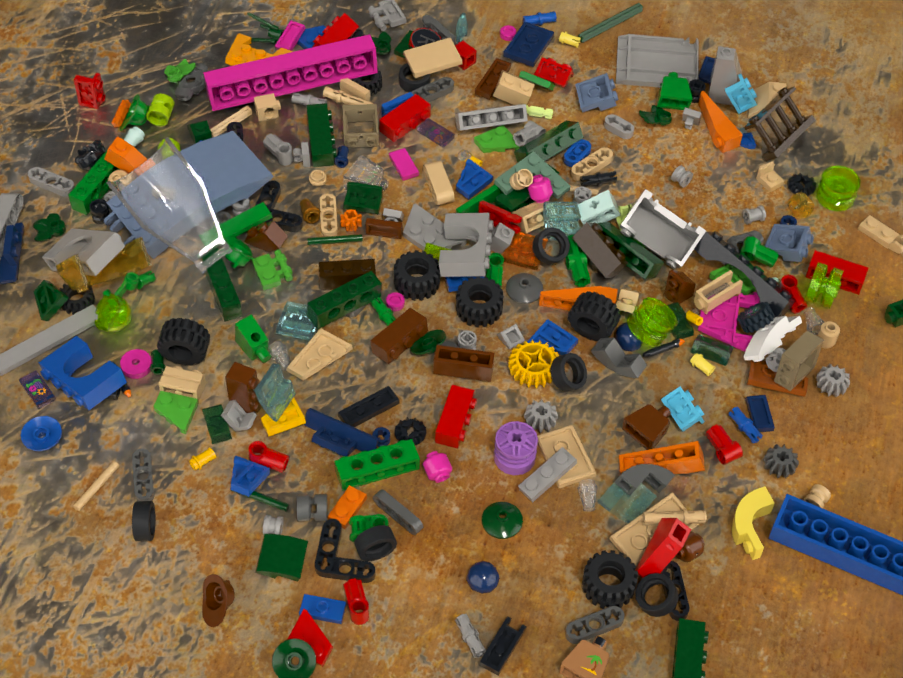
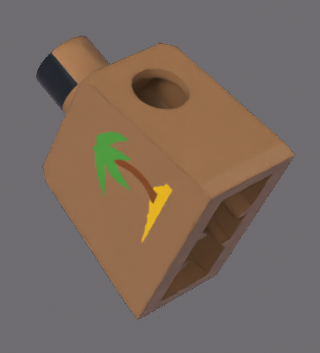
M596 636L592 643L581 640L561 663L560 674L567 678H603L610 656L608 652L604 651L607 641L599 636Z

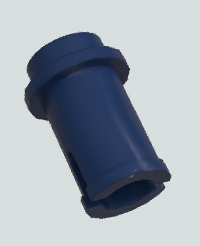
M346 146L338 147L335 164L339 168H344L348 164L349 149Z

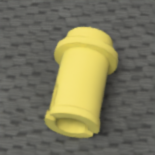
M566 31L565 33L562 32L559 38L561 44L566 43L578 48V43L581 40L580 37L567 34Z
M696 353L690 360L693 367L696 366L707 376H710L716 368L704 359L702 354Z

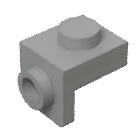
M236 400L229 401L221 414L234 431L248 430L252 427L257 416L255 412L246 413Z

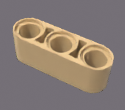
M436 161L423 164L424 176L435 204L441 205L454 202V192L442 162Z

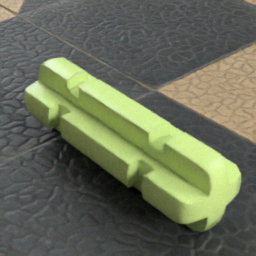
M526 105L529 116L540 118L544 116L546 119H552L553 109L546 108L544 110L543 107H528Z

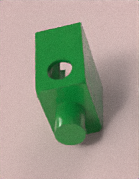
M670 72L668 76L663 77L659 89L657 107L678 110L689 108L692 102V94L688 80L686 78H678V73Z
M252 314L235 323V342L250 360L253 361L259 358L262 363L269 361L272 357L268 352L269 340Z

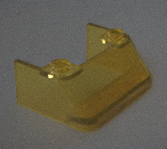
M139 237L126 244L96 276L85 275L78 254L56 265V269L73 291L77 290L78 293L89 290L88 287L124 277L129 272H134L138 275L139 271L152 264L143 238Z

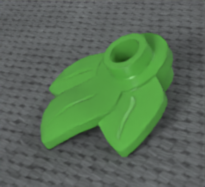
M184 59L177 66L168 65L164 73L167 75L169 82L177 83L182 80L184 75L192 72L196 64H189Z

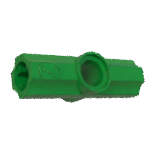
M568 235L570 248L566 256L567 269L571 270L574 285H577L579 288L585 287L587 284H590L591 280L587 269V256L572 238L574 235Z

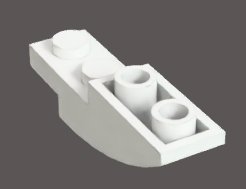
M775 317L769 325L760 328L751 339L744 354V360L758 362L763 360L765 355L773 353L777 347L782 345L781 338L785 337L784 334L796 330V326L802 323L801 317Z

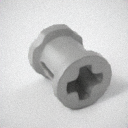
M762 205L750 210L746 208L742 213L743 220L747 225L757 220L765 221L766 212Z

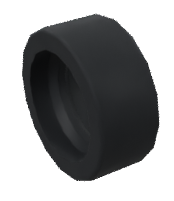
M408 63L404 64L399 70L400 87L407 92H412L431 82V74L424 75L423 79L417 81L407 79L406 76L413 74Z
M552 227L541 231L535 236L532 248L535 256L542 263L554 264L567 256L570 243L563 231ZM549 235L558 241L560 247L559 254L553 257L545 252L542 245L543 238Z
M568 353L558 356L552 361L551 377L557 388L568 392L583 387L587 379V368L580 356L575 353ZM566 362L573 371L572 382L569 381L565 374Z
M136 501L132 511L133 538L135 541H152L156 525L153 501Z
M378 525L359 534L354 544L361 560L375 561L392 553L397 546V541L389 526Z
M660 573L649 574L642 578L637 584L635 591L639 606L645 613L654 617L665 616L672 612L677 606L679 599L678 590L672 580ZM654 585H665L669 590L668 598L660 605H649L645 600L646 592Z

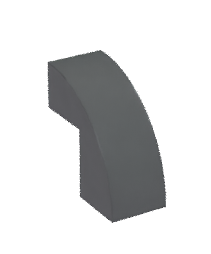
M614 337L600 338L591 350L592 354L604 366L625 377L638 378L647 366L640 354H625Z
M640 464L624 471L614 483L629 496L638 488L643 480L660 493L675 474L658 465Z

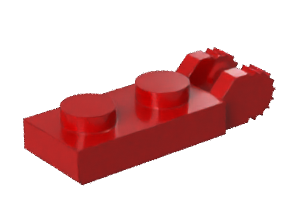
M484 200L479 202V213H489L490 220H493L495 227L502 223L515 231V234L521 231V228L516 225L521 222V216L511 214V212Z

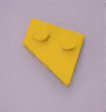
M292 393L286 396L287 400L281 405L278 403L261 418L268 437L306 423L305 417Z

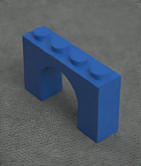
M75 336L39 362L42 369L40 373L47 381L51 380L53 385L57 389L61 388L68 398L72 397L80 407L83 405L88 410H91L127 383L121 368L110 360L87 376L71 377L74 371L93 358L88 344L78 336Z

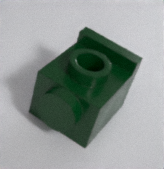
M903 299L889 304L885 311L886 322L888 324L892 323L894 327L903 325Z

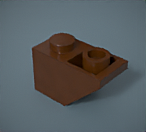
M270 221L268 223L264 222L258 227L253 226L248 230V236L244 242L271 252L279 249L288 235L274 221Z
M671 269L668 274L664 294L669 301H672L677 306L693 296L696 284L684 272Z

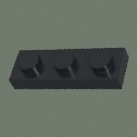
M387 386L339 411L338 417L343 423L356 427L398 405L399 398Z

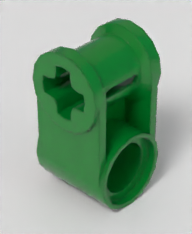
M382 514L351 517L349 519L352 531L350 540L355 542L359 534L371 527L378 525L389 526L387 517Z

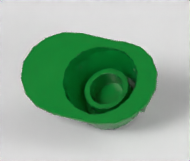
M139 94L132 100L120 131L127 124L140 126L147 121L146 115L150 106L140 100Z
M233 236L226 237L227 247L224 256L230 261L232 268L235 269L237 266L244 267L251 259H254L251 249L243 241Z

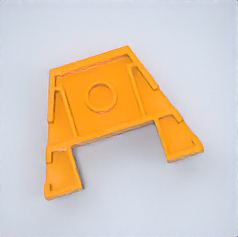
M238 33L225 58V63L234 66L293 51L280 48L274 54H270L265 50L252 48L250 46L251 37Z

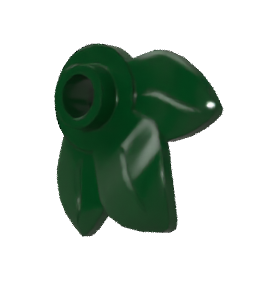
M383 31L378 38L371 36L376 47V53L385 55L391 51V37L389 34Z
M652 105L651 112L639 110V114L645 122L667 125L672 122L671 113L655 105Z
M56 213L49 214L47 219H38L33 223V228L38 231L34 240L37 242L46 241L52 236H61L66 231L64 221Z

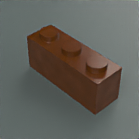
M409 308L370 340L372 354L390 364L427 333V318Z
M437 345L433 374L491 382L495 353Z
M234 362L225 376L229 401L236 400L246 413L259 412L262 401L260 399L257 372L253 368Z

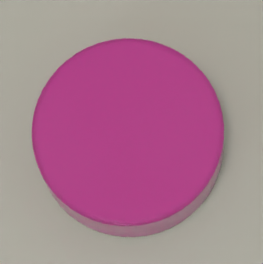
M507 25L500 29V37L505 41H511L516 35V29L513 26Z
M394 292L386 297V306L392 311L403 309L405 298L402 294Z

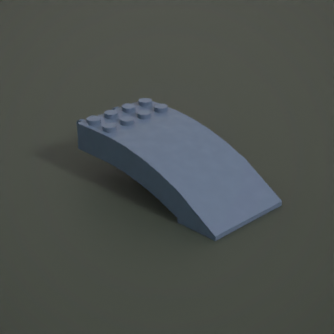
M230 131L185 148L140 175L106 202L113 211L103 222L107 226L111 225V232L117 233L125 226L132 235L123 243L126 250L130 249V256L135 257L145 250L152 259H155L195 226L224 208L244 198L248 199L274 176L234 131ZM160 184L161 187L176 188V194H173L176 196L175 200L166 198L155 199L152 196V187Z

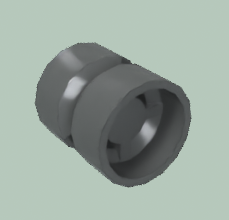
M309 494L297 495V521H310L311 518H314L315 521H327V494H315L314 497H311ZM312 504H317V511L312 512Z

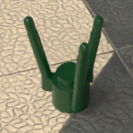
M250 12L247 13L248 16L263 23L260 24V27L269 30L268 37L270 39L251 38V41L275 44L279 40L284 29Z

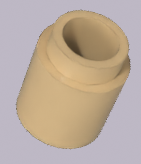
M828 321L821 325L818 337L824 340L822 348L829 349L836 344L840 333V328L836 323Z

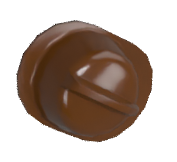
M216 574L207 576L203 583L202 614L205 623L210 627H216L222 623L226 610L235 598L234 588L230 581L223 580Z

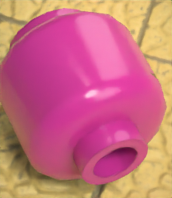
M541 174L533 176V182L528 186L531 199L537 203L548 201L553 194L550 179L543 177Z
M437 451L429 453L426 456L427 459L423 462L428 479L436 483L447 480L452 472V466L447 455Z

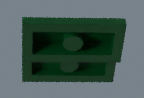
M264 534L255 573L274 579L277 576H281L298 582L301 578L308 541L285 535Z

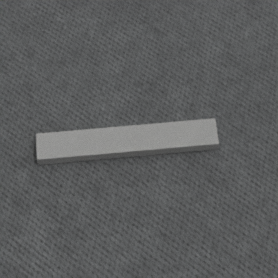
M92 304L1 353L0 376L103 321L102 315Z

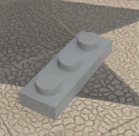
M562 447L518 486L519 490L531 502H534L577 464V459Z

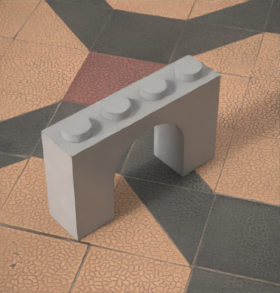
M489 213L445 214L444 230L446 239H469L475 241L476 244L464 250H440L439 269L441 277L486 275V269L490 267L488 257L491 256V245L489 244H492V232L490 231L494 229L493 220H490Z
M72 228L42 258L52 271L64 272L75 261L84 275L96 276L125 245L121 241V236L116 232Z

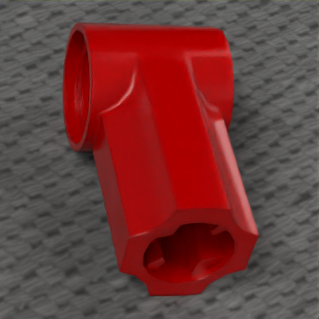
M788 274L782 277L778 287L792 294L791 298L795 300V303L790 308V311L797 314L807 308V303L797 287L798 281L796 277Z
M716 424L706 431V436L716 449V455L721 464H728L743 456L740 444L737 441H732L721 425Z
M254 441L249 445V461L281 473L285 471L289 461L288 455L267 448L262 441Z
M356 578L350 579L343 584L350 611V619L356 625H363L369 620V603L366 600L361 580Z

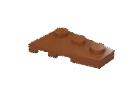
M751 360L748 385L803 397L806 396L808 387L807 377L789 391L774 382L777 372L772 371L767 366L766 361L754 362Z

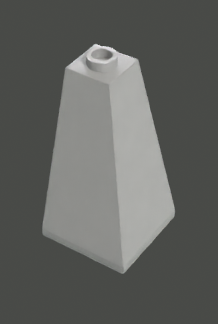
M718 46L708 96L714 103L733 105L726 94L725 88L739 82L738 75L742 74L736 49Z

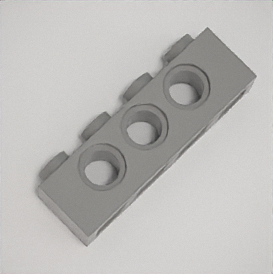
M526 104L455 113L456 127L459 131L528 121Z

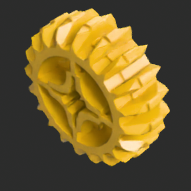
M533 339L530 343L524 341L523 345L518 344L516 348H513L509 356L508 368L510 374L514 376L515 381L520 380L521 385L526 383L528 388L531 385H534L536 389L538 385L545 387L546 383L551 384L553 381L551 365L552 361L559 356L558 352H554V346L549 347L548 342L541 344L539 340L538 343H534Z

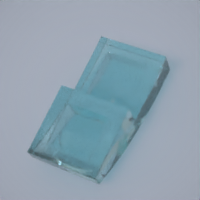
M465 13L460 15L457 22L456 44L461 42L463 37L467 36L468 24Z

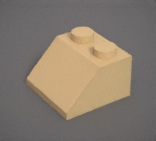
M502 70L493 96L513 105H527L534 88V83Z
M768 82L754 89L757 98H755L757 105L748 109V118L762 111L778 95L777 92L786 87V83ZM783 101L780 106L785 112L786 102ZM774 110L771 113L774 121L782 122Z

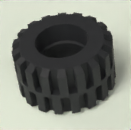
M415 250L412 253L411 251L407 252L406 255L402 254L400 259L397 258L396 264H394L395 289L398 290V293L404 295V298H411L413 301H416V299L421 301L425 297L427 299L430 298L431 294L434 295L440 287L438 260L433 258L432 254H426L425 251L419 252V250ZM420 274V275H423V276L414 277V276H411V275Z
M476 276L475 279L471 277L468 278V281H463L456 293V311L458 317H461V321L467 322L469 326L473 324L475 327L481 325L487 327V324H494V320L498 321L502 315L504 299L503 290L500 289L501 286L495 284L493 279L488 280V277L480 278V276ZM482 300L486 303H475L473 301Z
M587 291L578 296L568 313V321L571 327L581 336L589 340L599 341L600 338H609L620 321L621 315L619 314L620 310L616 308L617 305L611 299L597 292Z
M172 318L170 321L167 320L162 326L157 350L161 353L162 357L175 364L185 366L200 364L205 358L210 334L203 325L198 324L196 321L186 318Z
M604 550L601 551V555L596 553L593 555V559L590 558L584 569L582 589L586 593V598L588 600L592 599L593 605L599 604L602 609L611 606L622 608L623 603L627 605L630 598H633L638 580V571H635L636 566L634 563H631L629 557H623V553L619 552V554H616L615 550H610V553H607ZM605 574L613 575L621 583L618 585H607L599 577Z

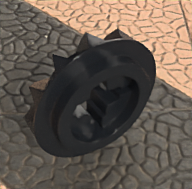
M801 173L799 175L793 174L789 178L788 188L793 194L805 197L815 192L817 183L814 182L813 177L809 178L808 174L805 176Z
M407 417L403 421L400 420L399 424L395 426V437L398 441L413 439L414 445H418L426 437V427L423 421H418L416 417L414 419ZM413 427L414 431L408 436L407 430Z

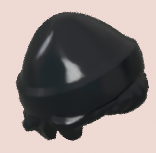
M97 139L92 144L84 146L83 150H78L75 163L82 170H90L106 151L101 140Z

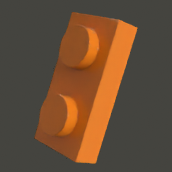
M349 485L327 516L328 520L336 519L341 523L342 528L346 529L349 525V519L357 514L366 501L367 494Z

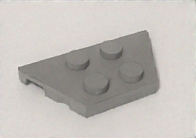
M413 204L403 231L405 239L427 254L432 255L439 253L440 250H451L452 246L461 244V246L467 244V239H446L444 223L417 204Z

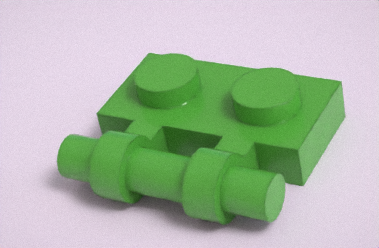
M281 250L274 252L276 257L271 259L269 254L251 259L263 290L280 286V279L285 278L288 282L293 280L291 267L287 265V258L285 254H282ZM280 266L281 270L276 271L275 267Z

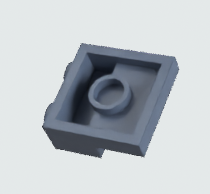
M607 73L575 84L582 112L599 107L600 111L617 106L618 95L616 90L613 91L616 88L613 78L609 79Z
M774 224L765 247L782 255L783 261L801 262L803 257L806 258L808 256V245L813 244L814 236L811 234L810 226Z

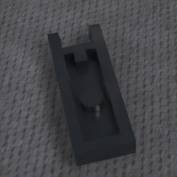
M508 616L479 663V666L498 676L527 628L524 624L520 627L519 631L510 627L509 624L512 618Z

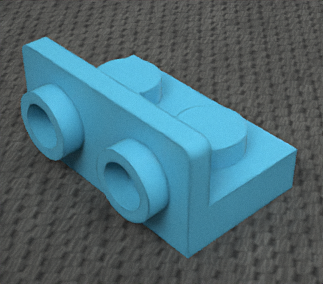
M742 74L738 75L739 82L725 88L726 94L738 114L757 105L755 101L757 95L753 88L750 89L751 84L748 78L744 79Z
M680 386L663 397L661 401L670 410L680 429L685 431L698 421L701 424L705 421L701 417L704 413L699 405L694 406L691 402L694 398L688 390L684 392Z

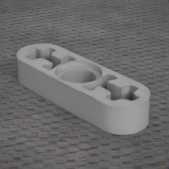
M34 167L28 171L30 183L63 197H69V193L75 188L72 180L43 168ZM49 180H56L53 184L47 183Z

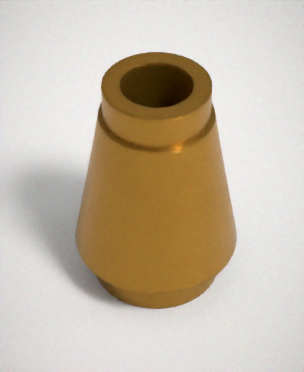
M302 199L300 206L303 219L308 223L317 222L320 218V210L309 199Z

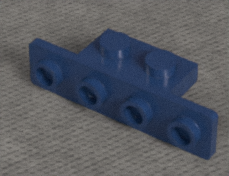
M22 222L16 223L15 226H6L3 255L0 260V284L17 281L24 230Z
M307 409L306 423L304 425L317 431L313 434L311 442L336 452L340 456H349L355 449L360 451L377 449L379 441L377 437L317 410Z

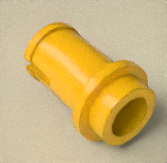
M209 447L199 455H193L189 460V464L193 470H201L202 466L216 459V455Z

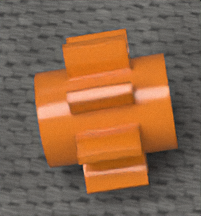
M346 210L344 214L340 215L341 227H345L346 231L353 232L358 227H362V214H358L356 210Z

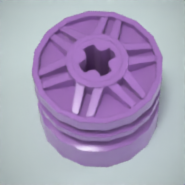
M519 421L508 422L499 428L495 437L494 460L501 471L510 475H522L531 470L535 464L538 444L535 430L530 425Z

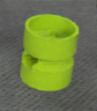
M156 94L147 112V120L155 126L167 125L175 105L174 100L166 94Z

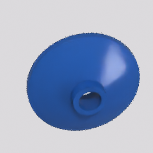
M49 416L35 417L29 420L21 430L22 443L33 451H45L54 447L62 435V428L59 422Z

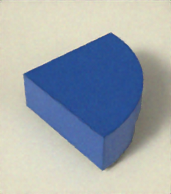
M742 133L740 146L747 149H755L756 143L752 133Z

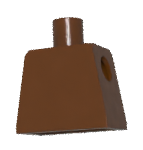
M648 404L625 417L622 429L646 450L654 449L668 431L670 424L668 417L671 415V412L666 406H662L657 410Z

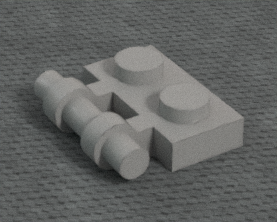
M395 0L378 2L379 7L374 8V6H370L368 8L370 17L375 20V25L381 31L387 29L385 24H389L392 28L406 23V17Z

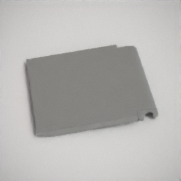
M635 34L618 36L616 84L660 88L663 77L668 76L670 72L678 73V78H686L688 84L691 80L699 79L698 38H696L694 44H690L689 37L684 40L683 38Z

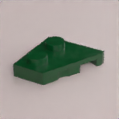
M43 280L33 291L41 320L49 321L69 299L66 294L47 280Z

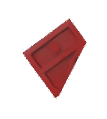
M303 609L288 639H301L310 644L316 654V664L323 667L333 646L309 612Z

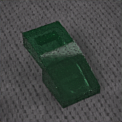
M678 302L660 307L664 320L675 339L694 336V329L686 320V313Z
M222 404L202 409L212 444L232 439L228 424L221 416L224 411Z

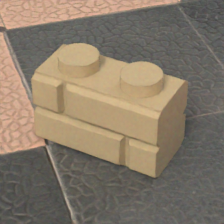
M166 366L163 376L159 381L160 391L196 398L198 402L206 385L205 376L200 371L183 370L179 366Z

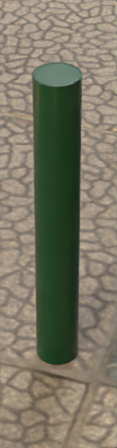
M362 234L307 238L308 245L363 241Z
M256 491L248 497L285 512L289 509V504Z

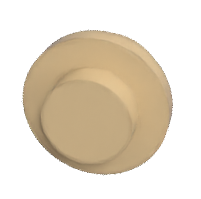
M313 170L309 175V182L314 186H321L327 181L326 174L322 170Z

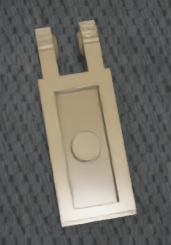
M871 215L859 225L858 229L882 246L891 249L897 254L903 252V235L898 234Z

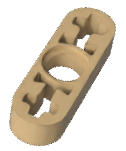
M600 148L573 165L571 178L575 181H580V176L593 175L612 162V150ZM593 162L596 166H589L588 163Z
M323 194L320 197L321 233L323 237L337 236L336 198L332 194ZM326 202H330V207H326ZM326 214L333 215L332 218H325L324 216ZM327 225H331V231H328Z

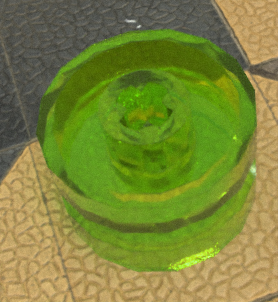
M831 166L825 169L821 175L816 197L819 203L829 210H847L853 206L856 200L861 180L858 174L848 167Z
M818 262L805 301L814 304L820 293L823 294L820 305L830 309L833 299L837 297L844 270L834 267L828 278L825 277L828 265Z
M651 297L643 299L627 320L631 332L639 340L651 346L662 344L667 338V334L671 333L677 326V318L674 312L662 301Z

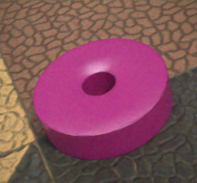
M130 350L120 360L121 370L128 378H143L151 371V356L144 350Z

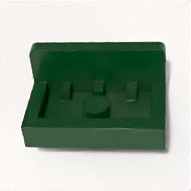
M348 182L343 209L379 214L383 200V187Z

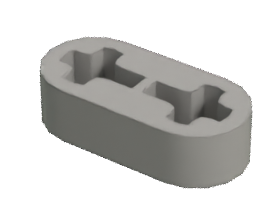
M614 114L605 117L604 127L606 130L623 139L633 137L634 126Z

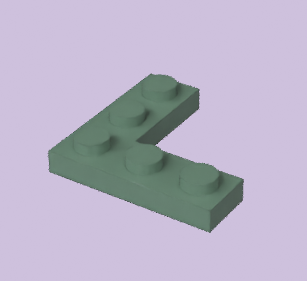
M534 151L496 178L494 182L507 195L514 190L510 185L511 175L521 169H527L533 176L541 174L543 177L550 179L553 190L552 196L556 199L568 192L571 187Z

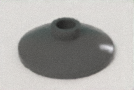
M528 273L516 274L506 284L508 296L515 302L522 304L537 301L540 298V292L543 291V284L540 279Z

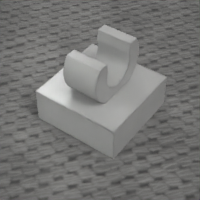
M685 108L682 121H685V129L691 130L693 124L699 126L702 112Z
M301 142V149H293L294 162L298 163L303 160V167H310L308 142Z
M384 208L383 216L386 218L385 220L403 221L404 214L402 211Z

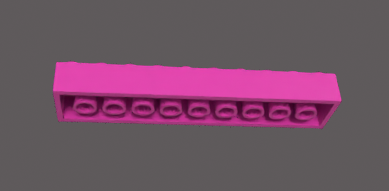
M370 34L203 72L212 111L254 102V97L274 93V96L277 97L337 83L341 79H354L378 73L376 47Z

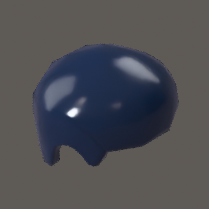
M625 322L617 328L615 339L623 350L635 351L642 346L644 332L641 326L632 322Z
M486 561L473 564L466 576V581H468L471 589L481 594L493 591L500 579L496 567Z

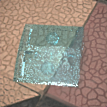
M544 202L543 216L545 229L558 228L566 236L575 235L580 230L578 221L581 215L577 202ZM547 236L548 241H557L554 237Z
M287 301L277 324L276 333L311 340L318 330L307 317V305Z
M275 363L271 365L254 390L265 412L276 422L295 396L292 381L284 379L280 364Z
M613 483L597 502L622 521L630 523L643 514L657 496L642 483L630 496Z

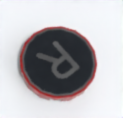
M418 28L411 34L409 45L412 48L440 41L441 37L431 29Z

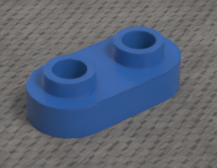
M584 139L574 143L564 153V163L572 167L586 158L591 152V143Z

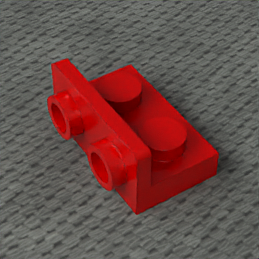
M542 57L534 75L565 88L570 77H573L574 72L568 64H559L552 58L546 59Z
M96 73L93 78L75 76L74 84L79 105L98 109L104 103L106 97L100 73Z

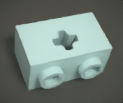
M609 190L576 205L583 225L586 222L597 224L608 222L620 216L616 200Z

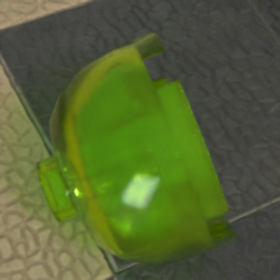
M111 293L110 296L105 295L99 301L95 314H98V320H95V325L99 330L116 333L123 330L130 323L131 307L125 299Z

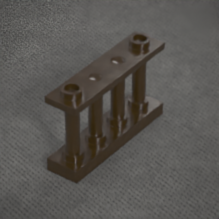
M795 86L788 89L784 87L777 92L778 95L762 111L748 120L749 123L744 127L745 130L755 127L764 141L767 151L762 157L765 161L778 158L815 121L813 115L802 116L791 99L790 95L796 90ZM783 101L786 102L796 118L794 125H792L780 106ZM774 110L787 128L785 134L781 132L771 116ZM764 119L777 137V142L774 144L761 125Z

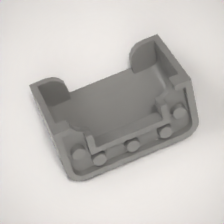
M645 189L621 223L620 228L622 230L620 232L628 238L631 236L667 261L666 264L671 268H681L706 230L700 226L697 228L691 227V222L687 223L660 205L658 203L659 200L653 201V194Z

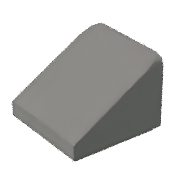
M516 324L497 334L498 338L508 349L525 341Z

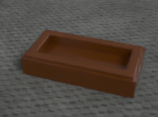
M366 218V234L402 239V222Z

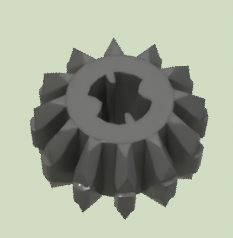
M776 444L773 448H769L764 456L765 469L770 470V475L776 474L777 479L781 475L786 479L789 475L795 473L799 465V460H797L798 454L792 453L793 448L787 449L785 444L782 447Z

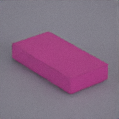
M290 20L275 45L276 50L284 48L292 51L306 29L305 25Z
M405 148L389 153V158L403 181L419 176V171Z

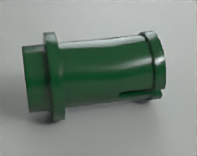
M156 349L151 352L152 364L150 365V370L153 374L160 375L164 372L166 366L161 353Z

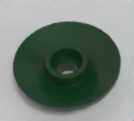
M443 330L427 332L410 347L411 352L416 355L434 353L436 346L441 345L445 341L446 334Z
M508 502L493 503L482 514V526L494 538H511L518 534L523 525V517L520 510Z
M288 639L282 642L273 654L272 666L274 672L279 678H309L316 667V654L313 648L301 639ZM294 657L299 658L298 665L292 663Z

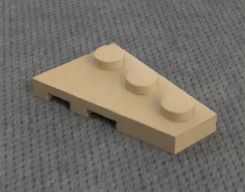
M321 328L289 364L287 372L304 381L353 350L352 345Z

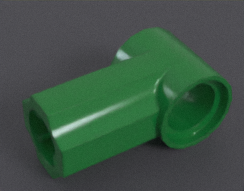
M751 236L744 239L740 255H746L751 261L756 260L770 268L774 266L779 256L778 252L761 245L759 239Z
M492 253L491 256H488L490 267L486 269V277H488V280L493 279L495 284H499L501 286L500 289H502L504 257L499 253Z

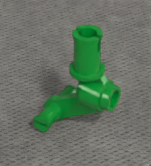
M151 270L141 275L129 272L125 275L123 283L114 295L107 289L103 292V296L108 299V303L114 306L119 313L123 312L125 306L119 300L127 290L141 289L144 285L154 282L156 279L155 274Z

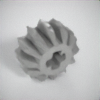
M831 364L827 367L823 366L816 376L817 387L821 388V393L827 392L828 397L831 394L835 397L839 396V394L843 395L847 388H849L850 374L845 373V368L840 369L838 364L835 367Z
M542 398L539 403L533 400L532 405L528 404L524 413L526 424L530 425L534 430L539 429L540 434L543 429L549 432L550 428L556 425V420L558 419L555 405L550 406V401L544 403Z

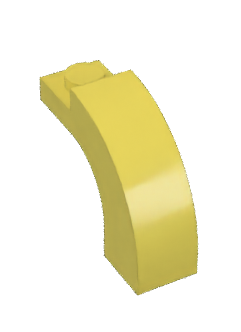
M766 487L748 493L740 501L732 521V536L735 544L743 543L745 552L750 554L752 560L760 558L764 549L753 528L752 522L759 517L771 514L775 504Z

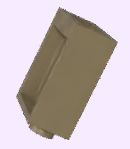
M377 104L342 105L344 146H379ZM373 121L374 132L348 133V122Z
M807 330L782 354L774 382L791 391L815 368L824 340Z

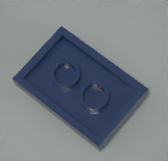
M524 22L504 50L503 57L534 67L553 39L554 32Z

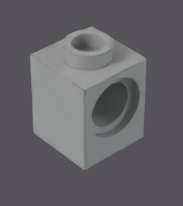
M499 223L491 231L492 244L489 245H491L492 251L501 254L510 245L515 231Z

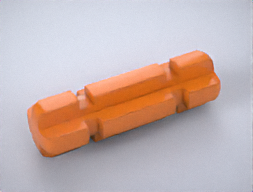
M128 99L121 101L111 122L114 128L122 126L131 105Z

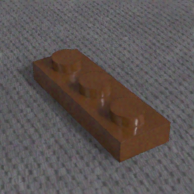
M496 58L475 88V95L490 100L494 94L501 71L509 72L511 63Z

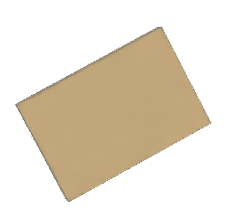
M451 38L403 51L404 57L415 78L462 64V58Z
M573 425L537 436V445L545 461L562 447L577 459V464L556 482L558 488L596 477V471Z

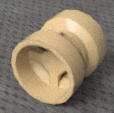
M521 169L510 177V185L515 190H522L533 182V175L527 169Z
M815 484L811 488L810 494L806 495L803 501L824 508V503L828 502L831 493L826 487Z

